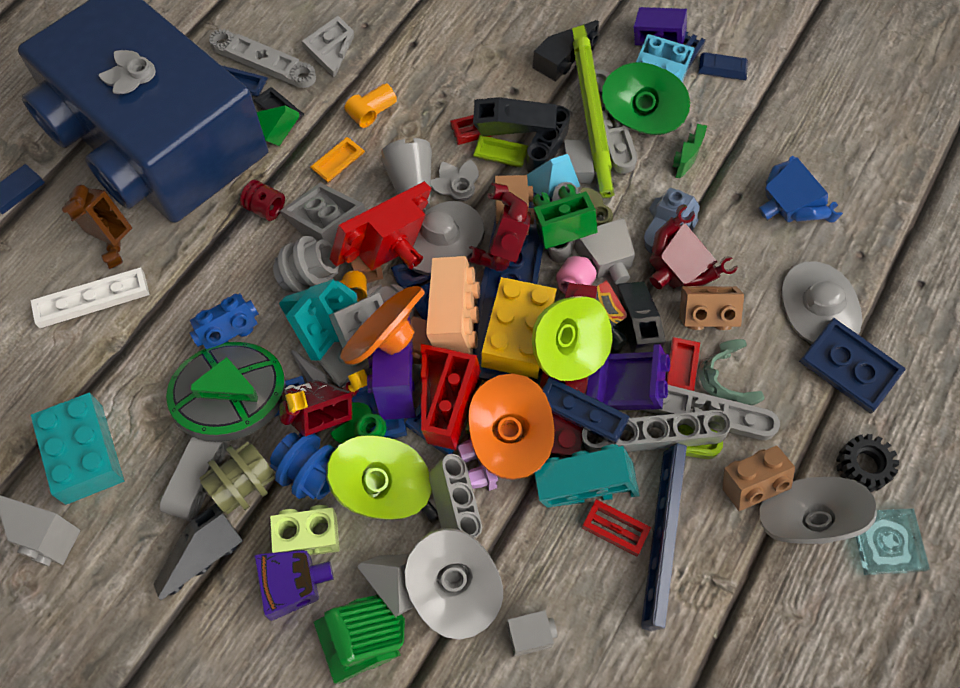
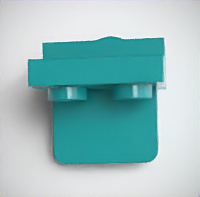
M330 279L327 282L311 286L309 289L285 296L279 302L282 311L311 360L320 361L334 342H340L329 314L357 302V293L343 283Z

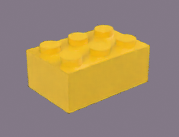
M501 277L482 349L481 367L538 379L540 367L533 354V327L538 316L547 307L555 303L557 288Z

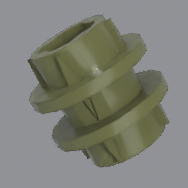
M248 442L236 451L231 445L228 446L226 451L231 458L220 467L211 459L207 463L212 469L199 478L205 490L227 515L240 505L246 511L250 506L244 498L255 489L264 497L268 494L264 486L275 479V473L258 450Z

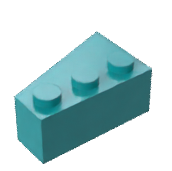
M616 444L603 446L601 451L592 453L588 451L575 452L570 458L561 460L557 457L548 458L540 470L535 472L539 501L547 508L585 503L584 499L602 496L603 501L612 500V494L630 492L631 497L640 496L634 463L625 448Z

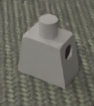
M624 218L597 226L598 233L575 240L574 248L580 257H586L592 262L596 270V278L600 279L611 275L615 285L626 283L630 279L627 270L632 267L635 252Z

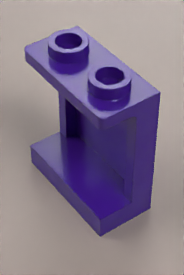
M660 344L654 345L653 352L609 354L604 365L595 373L589 375L586 395L616 410L663 409V398L668 397V384L665 380V374L670 370V357L668 354H665Z

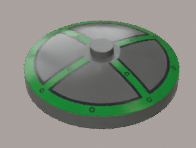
M227 342L209 349L205 348L184 361L171 377L167 388L166 402L174 422L186 434L204 441H230L254 433L276 415L280 404L283 402L282 393L286 389V379L278 359L265 348L246 342ZM227 357L255 389L258 400L257 402L196 398L191 391V384Z

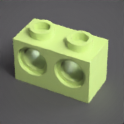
M327 505L312 506L309 511L298 512L295 509H286L280 511L279 515L270 516L272 553L304 550L311 556L340 551L337 515L333 507L328 508ZM327 523L328 528L323 534L316 535L313 533L316 525ZM287 528H297V532L292 538L283 539V533Z

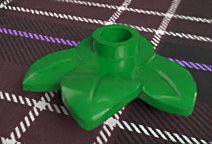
M352 402V420L346 421L332 431L331 436L340 444L358 436L383 437L387 426L385 420L381 416L373 414L367 404ZM376 426L374 431L370 433L371 428Z

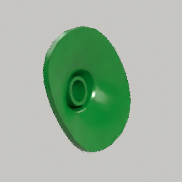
M634 62L622 65L607 77L602 88V101L607 112L620 124L640 133L664 135L675 131L685 122L690 111L689 93L683 82L673 73L653 64Z

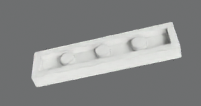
M140 267L30 301L34 322L40 329L150 294L145 274Z

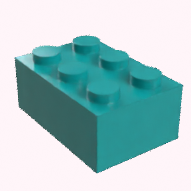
M90 392L31 414L51 495L63 504H70L125 482L103 406Z

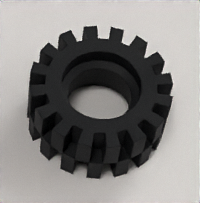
M861 434L852 438L839 451L840 454L837 456L836 462L840 463L836 468L837 471L844 472L840 476L841 478L855 480L866 486L870 492H873L874 490L881 489L894 479L893 477L898 472V469L895 468L899 465V460H893L897 453L895 450L889 452L888 448L892 446L890 443L881 444L883 438L877 436L872 440L873 434H867L864 437ZM864 453L872 457L877 464V471L875 473L864 471L857 462L858 454Z

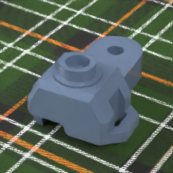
M669 188L661 197L655 198L649 208L653 221L644 235L645 248L651 254L653 252L652 246L656 231L671 217L675 218L677 216L676 210L682 204L687 205V208L681 213L682 217H687L692 211L695 212L693 221L686 223L691 230L694 229L699 221L697 218L700 208L694 196L681 190Z

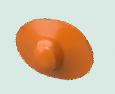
M419 286L408 287L389 298L354 333L341 351L340 358L346 364H357L369 357L377 348L389 355L402 351L410 343L415 332L408 321V316L415 304L424 295V290Z
M512 373L498 375L478 388L470 403L468 422L472 447L482 466L491 474L510 480L525 478L540 470L549 458L554 444L552 410L547 396L540 386L527 376Z

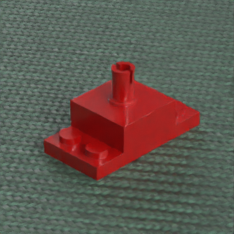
M424 181L339 224L329 258L330 261L337 267L345 262L350 263L359 256L370 270L373 271L399 256L409 269H413L414 266L417 267L422 262L423 256L413 246L425 218L423 210L428 204V197L432 188Z

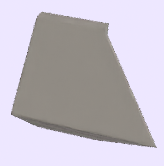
M409 554L380 555L361 562L357 566L395 617L414 608L405 584V566Z

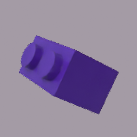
M639 7L634 23L635 45L643 46L648 34L683 44L687 30V9Z

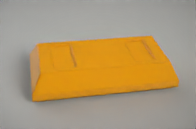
M346 137L311 165L310 168L329 183L361 157L365 150Z

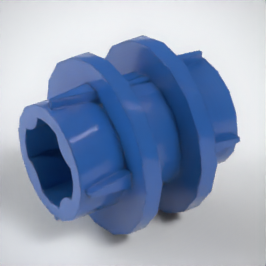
M290 433L279 442L270 457L269 466L276 472L275 481L282 487L293 483L291 493L298 499L308 496L313 500L314 498L319 500L330 492L326 479V466L335 448L331 445H325L319 449L321 439L316 434L303 436L301 433Z

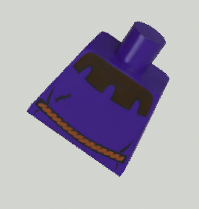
M304 550L255 555L264 615L270 621L319 600L317 584L334 580L330 561L313 565L311 556Z

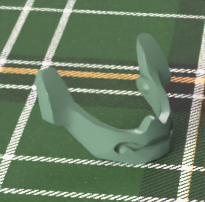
M735 339L721 343L720 352L704 359L698 369V374L703 388L712 396L753 406L765 399L762 391L741 393L728 390L717 381L719 371L713 368L716 360L730 358L731 353L746 347L747 344L744 339Z

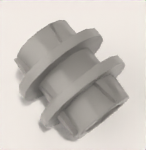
M303 236L295 243H288L283 246L273 265L274 276L279 286L287 292L294 291L297 293L333 279L338 274L339 266L336 267L329 259L333 246L326 240H317L312 236Z

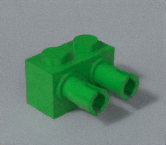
M567 184L570 193H567L565 186H562L558 191V195L561 198L559 200L551 202L549 195L541 192L544 201H541L539 194L533 197L532 202L535 206L533 208L537 231L545 249L598 233L596 209L587 191L576 194L574 186Z

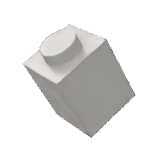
M545 610L507 620V629L514 657L552 648L554 644L553 638H557L555 622L553 618H547Z

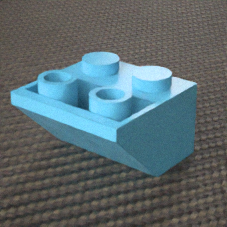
M648 34L636 62L649 63L673 73L683 82L694 48Z

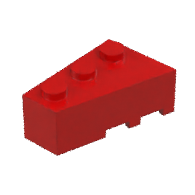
M421 344V430L427 444L456 450L481 372L477 355Z

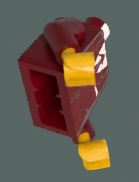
M363 369L349 375L350 382H347L342 388L319 380L299 386H287L282 393L283 402L279 406L281 423L292 425L303 436H308L352 420V398L358 393L360 388L367 386L365 370Z

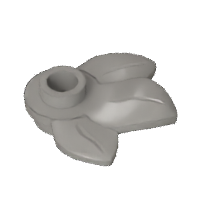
M119 50L114 51L117 66L99 74L100 79L105 84L113 86L114 94H126L135 90L139 84L150 81L155 76L156 70L152 62L148 61L145 57H140L137 52Z
M472 160L465 162L460 169L449 163L442 162L439 168V178L431 180V187L438 194L451 195L455 200H468L474 195V183L479 177L477 166Z

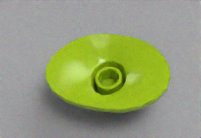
M575 296L559 300L547 307L538 316L533 327V354L538 366L546 375L557 380L573 381L585 378L603 366L610 354L612 345L611 323L603 305L594 298Z
M358 436L349 439L335 449L330 455L326 466V479L334 497L341 505L353 513L365 517L383 520L404 519L417 514L424 508L431 495L429 470L424 460L409 445L395 439L380 436Z

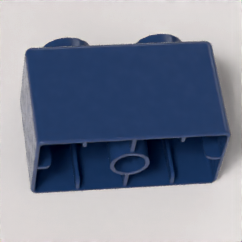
M88 0L21 43L18 47L20 57L37 83L35 87L22 95V102L39 126L60 147L67 148L82 138L93 149L85 157L89 169L106 191L126 209L132 208L145 198L170 222L177 223L269 153L249 89L144 0ZM128 50L137 52L140 57H145L153 63L156 70L155 76L150 81L139 84L135 90L129 93L114 94L113 86L105 84L99 77L100 73L117 66L114 51Z

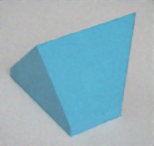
M568 154L550 159L527 174L528 186H533V192L542 196L541 192L549 195V198L553 197L555 187L562 182H570L576 188L581 187Z

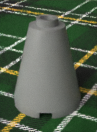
M413 138L414 143L405 144V139L388 144L381 150V161L397 195L424 181L431 187L432 149L427 140ZM430 195L428 197V204L423 210L424 213L430 207Z

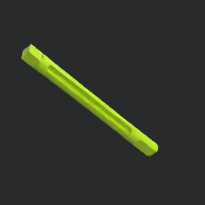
M581 25L572 28L588 137L602 198H610L615 195L611 176L612 164L589 38H587L585 26Z

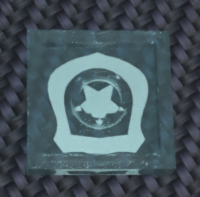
M914 509L877 511L875 523L871 528L861 535L855 536L864 575L926 572L930 570Z

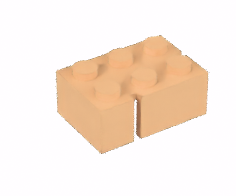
M466 256L432 258L426 335L432 346L473 354V348L478 346L477 332L474 331V323L479 322L478 306H475L476 299L480 298V284L475 282L474 267L469 266Z

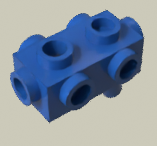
M241 293L233 294L225 298L221 304L209 310H203L192 318L190 322L194 330L189 333L197 347L204 345L206 349L227 343L229 342L228 340L237 335L240 337L249 335L253 331L254 326L258 324L254 317L259 315L251 300L245 302Z

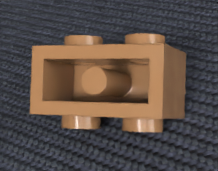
M682 286L679 318L684 326L692 330H702L704 326L715 327L719 330L741 327L744 293L737 286Z
M777 445L767 450H759L753 456L741 461H734L724 468L723 491L738 511H742L791 489L795 466Z

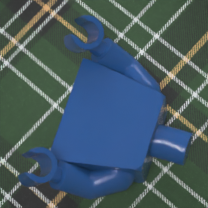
M791 156L788 161L772 167L765 187L766 197L769 201L758 208L766 220L780 213L786 222L825 219L832 223L837 221L843 214L842 212L834 211L838 206L836 202L825 206L828 204V193L804 164L794 156Z

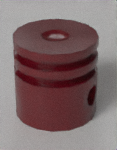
M254 179L244 187L240 197L241 207L270 222L275 220L281 213L280 210L283 209L285 204V196L276 189Z

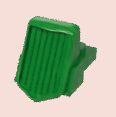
M378 594L356 599L343 606L334 607L326 611L323 617L313 622L334 684H341L366 670L375 669L401 656L399 649L404 643L405 617L402 614L395 617L382 598H379Z

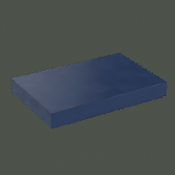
M834 317L799 360L800 363L870 414L877 409L906 370L905 367Z

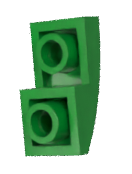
M697 124L694 134L689 133L687 142L683 143L681 152L676 151L673 161V167H677L675 178H682L694 164L701 148L707 125Z

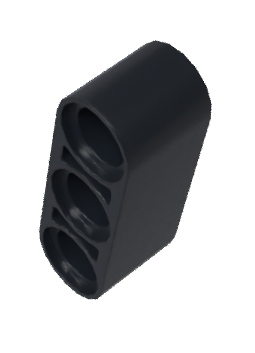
M560 105L557 106L556 130L536 132L527 149L526 170L528 173L557 155L569 130L571 114L568 108Z

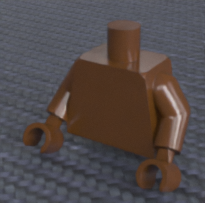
M85 185L76 186L70 193L69 200L62 207V211L64 213L67 212L71 217V221H76L84 232L106 242V250L108 252L101 256L109 269L122 264L123 260L119 254L121 239L132 229V226L105 190L87 188Z

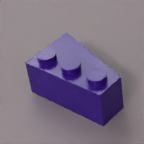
M413 338L402 351L393 355H389L377 348L368 357L369 368H372V374L367 375V387L369 393H374L379 415L384 420L416 418V408L412 398V391H415V383L412 381V364H414Z

